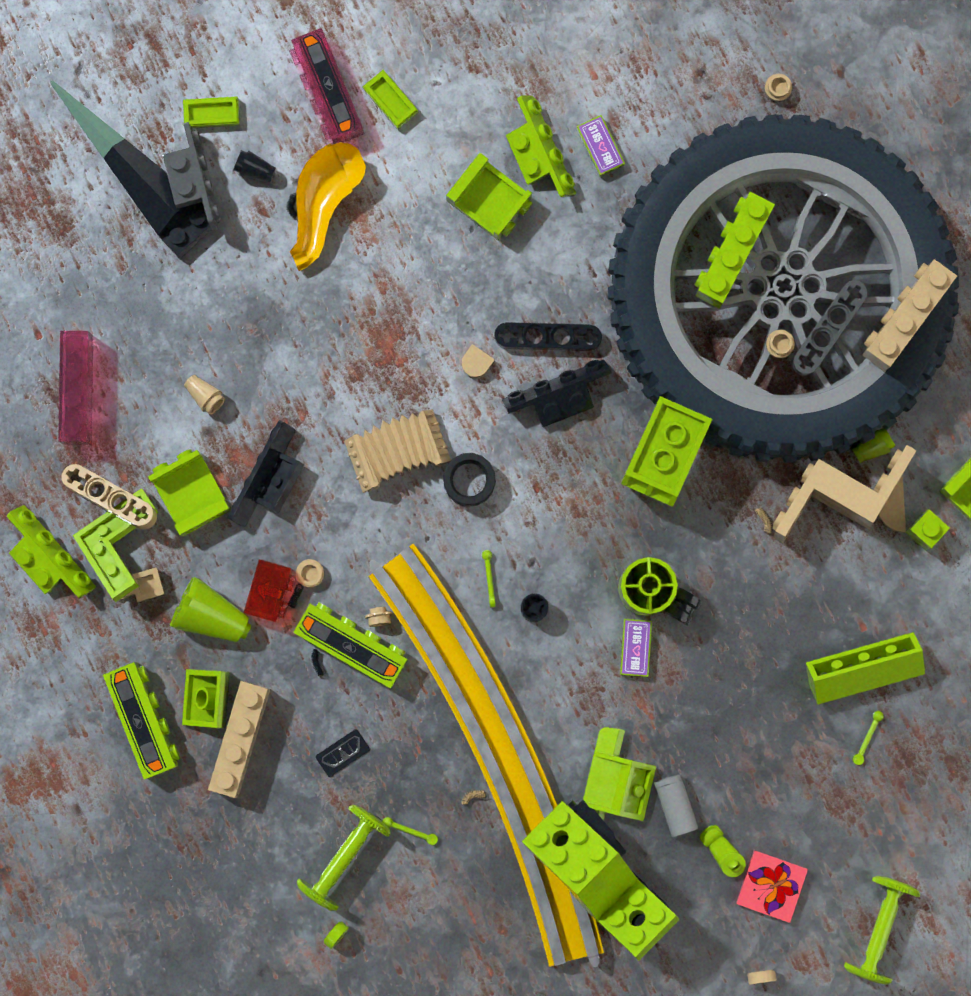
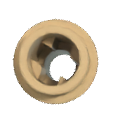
M192 375L184 384V387L202 412L213 414L221 408L225 401L222 391L198 378L196 375Z

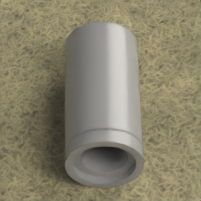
M681 774L654 782L671 836L682 835L698 829Z

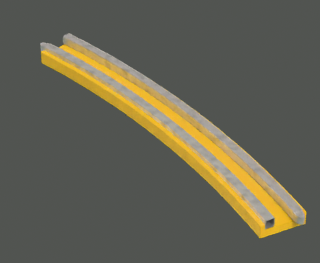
M414 543L383 567L377 561L370 560L369 565L373 573L368 577L388 603L431 671L486 779L517 857L537 919L549 967L583 957H588L591 965L597 967L599 965V954L604 953L595 918L581 906L565 884L522 843V840L557 807V803L525 729L491 663L459 609Z

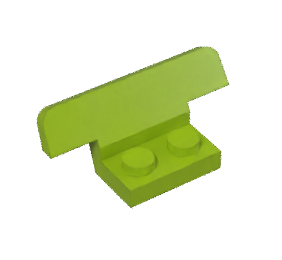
M604 727L599 731L583 800L598 813L603 821L605 813L644 821L656 766L619 757L625 730Z

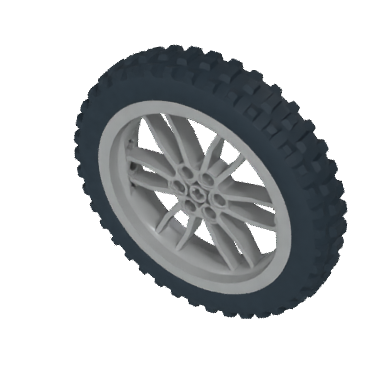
M773 114L766 115L762 121H758L755 116L740 120L738 125L733 127L726 123L715 128L710 136H707L705 133L695 136L690 147L684 150L679 147L671 153L668 164L665 166L659 164L651 172V182L647 186H640L634 196L636 198L634 207L627 208L622 217V222L625 226L622 233H616L613 246L616 248L615 258L609 261L608 273L612 275L613 285L607 288L608 300H611V309L614 310L610 314L611 327H615L617 335L620 336V339L616 341L619 352H622L625 360L630 362L627 370L631 377H635L638 383L644 385L641 391L654 404H657L659 397L662 396L712 418L704 437V445L708 447L728 448L729 454L737 457L755 455L756 461L768 462L774 458H782L784 463H795L796 460H800L805 456H808L810 461L823 459L827 452L833 450L837 454L849 451L850 446L854 442L860 441L862 444H865L874 439V432L881 427L886 430L897 422L896 417L903 411H910L917 403L916 397L921 392L920 390L926 391L933 382L932 377L936 372L935 368H940L946 358L944 353L947 344L945 343L951 342L954 334L955 319L952 317H955L959 311L958 293L954 292V290L959 288L958 267L952 265L957 260L952 240L946 239L950 234L943 215L936 214L939 206L930 192H923L922 188L924 185L913 170L907 172L904 169L906 163L893 152L886 154L884 152L885 147L875 139L869 137L864 140L861 138L862 132L847 126L842 129L836 128V123L823 118L812 122L810 116L793 115L790 119H784L782 115ZM767 183H792L811 193L796 221L786 252L777 250L768 226L765 223L759 234L764 250L756 254L751 249L746 259L747 264L752 268V273L739 272L734 284L740 285L739 295L726 298L720 309L707 302H676L675 280L698 279L701 271L707 273L709 270L677 269V263L688 235L706 212L712 215L720 230H724L728 221L717 207L718 202L734 193L738 195L739 199L740 197L746 199L748 196L746 188ZM819 198L823 202L836 207L838 214L826 235L811 252H808L798 247L805 219L814 201ZM846 212L867 223L876 236L887 264H855L820 272L816 271L812 266L814 259L835 234ZM798 258L801 260L802 269L795 270L791 268L789 259ZM935 259L957 275L956 279L900 355L885 372L867 358L860 365L856 364L839 337L833 348L850 373L833 384L829 383L820 366H818L812 373L820 385V389L794 395H775L754 385L770 355L766 348L768 336L773 331L778 330L780 324H786L789 326L799 350L806 340L802 326L809 322L815 327L822 317L815 310L814 303L831 304L838 293L826 291L827 281L850 275L889 274L890 297H866L861 307L886 306L895 311L901 303L897 299L907 285L912 288L918 280L914 275L923 263L929 265ZM761 260H772L775 264V269L772 271L765 270L761 265ZM807 281L814 282L817 285V292L813 294L808 293L804 288V283ZM750 283L759 284L762 288V293L760 295L751 294L748 290V285ZM782 283H785L788 285V287L786 288L787 290L782 294L778 291V289L780 288L778 286H780ZM849 296L844 303L840 299L838 303L848 307L853 299L858 298L860 300L861 297ZM746 304L750 305L754 310V314L735 336L719 366L701 357L695 350L684 331L678 314L679 312H711ZM794 305L801 306L805 312L804 317H794L791 313V307ZM766 306L773 307L777 312L776 318H767L763 314V308ZM755 324H758L767 329L761 357L751 377L745 379L741 375L728 370L727 363L739 342ZM820 332L829 341L828 335ZM810 351L802 360L806 366L812 368L813 365L810 364V360L813 355Z

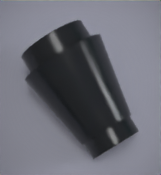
M241 150L233 171L238 172V176L270 183L276 167L250 150L248 152Z

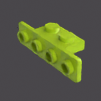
M521 95L517 100L527 123L508 133L506 137L527 185H533L551 175L560 197L576 195L574 180L565 169L563 155L554 144L552 130L543 119L540 103L533 96Z
M25 505L7 514V518L24 536L9 554L45 595L51 592L61 580L66 583L78 598L87 595L96 588L88 574L82 571L71 555L59 545L53 535L44 528L36 519L34 513Z

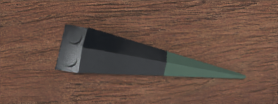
M50 81L54 90L159 238L180 259L212 230L208 224L204 204L200 202L177 209L167 172L57 83Z

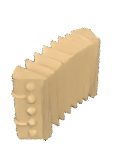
M433 409L421 411L418 417L412 413L409 419L401 415L400 421L392 417L390 424L382 420L381 429L373 425L372 434L364 429L363 437L356 434L344 441L357 476L356 480L359 481L363 493L378 489L382 480L389 483V478L395 479L396 473L403 475L404 469L411 472L412 466L419 470L421 465L427 469L430 463L437 468L451 461L447 450L448 446H446L443 440L439 422H437Z

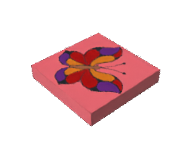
M754 850L736 904L790 923L808 869Z

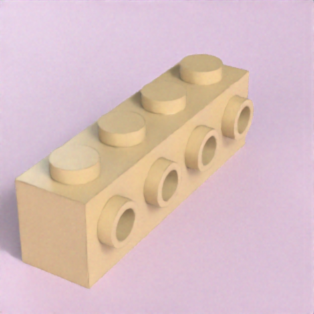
M935 259L929 265L925 263L921 265L914 275L918 280L912 288L907 285L897 299L901 303L895 311L890 308L880 322L884 326L878 333L873 331L864 342L867 349L862 355L884 372L891 367L957 277L956 274Z

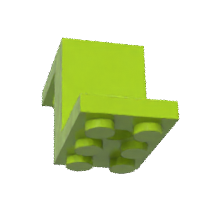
M563 801L522 840V843L565 884L581 906L638 961L679 921L677 915L637 879L620 854ZM560 836H569L565 845L556 846V840ZM636 915H645V921L642 925H632V920Z

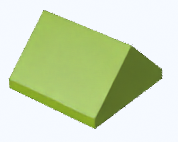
M186 669L182 725L226 728L230 672Z

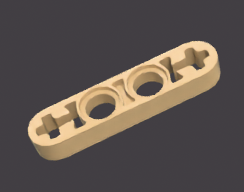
M72 464L63 470V484L72 492L138 529L146 530L155 524L157 520L156 511L147 502L80 465ZM79 475L86 481L85 486L78 481H72L70 479L71 476ZM95 485H104L105 490L101 496L93 497L91 495L92 488ZM119 497H126V506L121 510L114 509V501ZM133 508H135L137 511L141 513L146 512L148 514V518L140 519L135 513L132 512Z

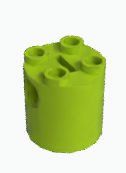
M646 557L636 560L624 570L619 579L618 592L620 600L626 609L637 615L649 616L658 614L670 606L676 596L678 583L674 571L667 563L657 558Z

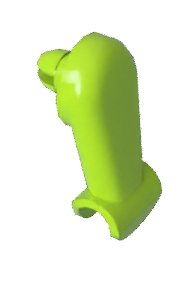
M717 825L705 828L699 838L705 847L709 848L722 872L729 877L740 876L746 867L744 857L723 836V831Z

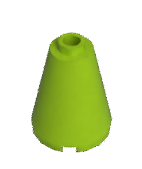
M192 577L181 597L182 600L179 607H176L170 626L177 630L232 642H238L240 638L245 640L251 628V624L248 623L249 617L200 578Z

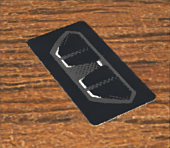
M355 729L317 754L315 758L327 776L331 777L370 751V748L359 731Z

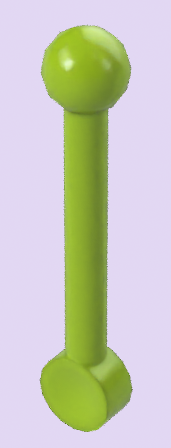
M484 550L481 556L485 560L490 608H493L496 605L490 562L492 552Z
M881 711L873 713L874 720L858 754H855L852 758L856 765H861L864 762L863 755L878 723L884 718V714Z
M385 817L382 820L388 828L393 827L425 839L430 845H435L438 842V837L435 834L427 835L393 822L390 817Z

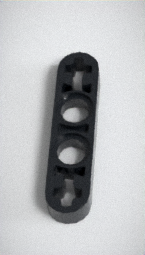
M506 322L497 326L494 338L497 345L504 349L592 351L601 344L602 333L598 327L590 324ZM518 328H523V344H518V338L512 337L508 343H505L504 339L499 337V334H502L504 329H510V334H519ZM531 329H537L542 334V340L537 344L528 342L526 338L527 332ZM558 330L567 331L570 335L568 343L558 344L554 340L555 332ZM573 330H579L577 336H585L587 331H592V335L597 336V340H593L592 345H587L585 339H578V345H573Z

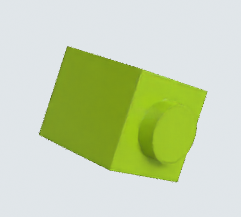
M928 509L913 522L905 533L926 551L932 549L950 527Z

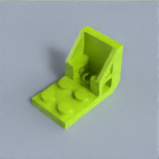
M660 396L621 484L673 507L712 418Z

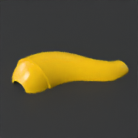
M340 142L326 145L306 162L299 176L296 190L298 216L297 243L290 250L298 271L307 268L320 256L325 243L329 221L334 210L346 196L353 192V188L361 182L365 175L366 165L358 148L351 144Z

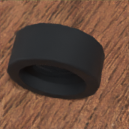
M475 453L460 454L454 457L445 468L443 474L444 489L449 498L455 503L466 507L478 506L487 501L493 493L496 484L495 471L491 463L481 455ZM464 464L478 465L486 476L483 490L474 496L460 494L453 485L455 471Z

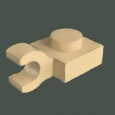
M158 568L132 574L139 587L122 599L135 595L139 603L165 595Z

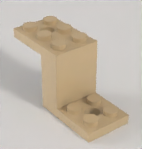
M906 445L903 452L897 449L887 467L891 470L890 474L886 475L883 473L874 490L818 459L815 465L810 463L802 475L801 482L804 483L801 489L795 487L787 500L788 511L786 513L781 511L773 524L772 529L775 530L774 538L784 543L811 496L870 530L917 450Z

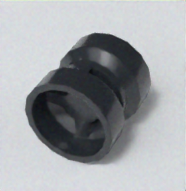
M679 587L674 602L665 609V612L688 626L693 619L692 613L694 610L699 609L703 602L690 592Z
M540 594L527 595L521 603V614L530 622L541 621L547 615L548 602Z

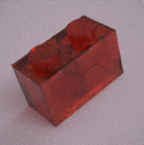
M259 559L244 614L276 623L279 622L280 618L284 619L289 604L284 602L287 591H293L296 576L292 575L293 569Z

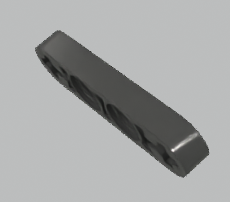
M850 281L840 290L795 354L792 366L797 374L802 376L810 375L821 364L867 297V289L862 282ZM857 288L859 290L857 295L861 297L860 300L858 298L853 299L848 307L838 303L839 299L844 303L849 297L850 293L847 289L853 290ZM835 309L843 311L845 314L844 323H833L830 319L831 311ZM816 333H826L829 337V344L825 347L817 346L814 342ZM809 345L813 351L822 355L818 357L815 353L810 360V364L813 365L812 368L807 366L805 369H802L799 357L805 358L811 350L806 348Z

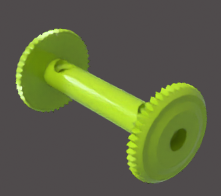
M350 805L348 808L360 818L358 826L350 833L322 873L320 880L314 886L299 878L297 880L298 888L307 897L330 911L337 910L339 906L327 896L329 889L336 884L367 840L368 834L375 829L387 837L390 835V829L385 823L358 805Z
M877 875L872 878V881L887 886V897L882 901L866 950V961L861 967L845 962L844 967L846 971L851 972L855 976L878 984L888 985L892 983L893 979L877 973V963L882 959L899 908L898 899L903 893L920 897V892L911 885Z

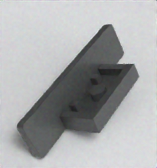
M186 122L183 125L189 148L163 155L176 208L179 209L203 202L208 224L212 231L218 230L216 221L221 220L217 205H212L210 196L214 195V190L210 179H205L204 171L208 170L204 154L199 155L197 146L202 145L200 135L197 129L193 130L189 122Z

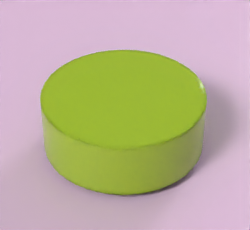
M342 921L338 922L325 937L324 944L332 950L347 933L349 927Z

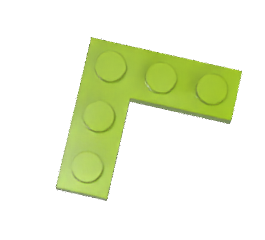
M142 488L132 494L147 502L156 511V514L159 513ZM127 499L116 505L114 509H123L127 504ZM133 508L132 512L135 513L140 519L148 518V514L146 512L141 513L137 511L135 508ZM107 511L75 533L73 537L111 598L117 602L138 588L139 585L113 544L136 529V527Z

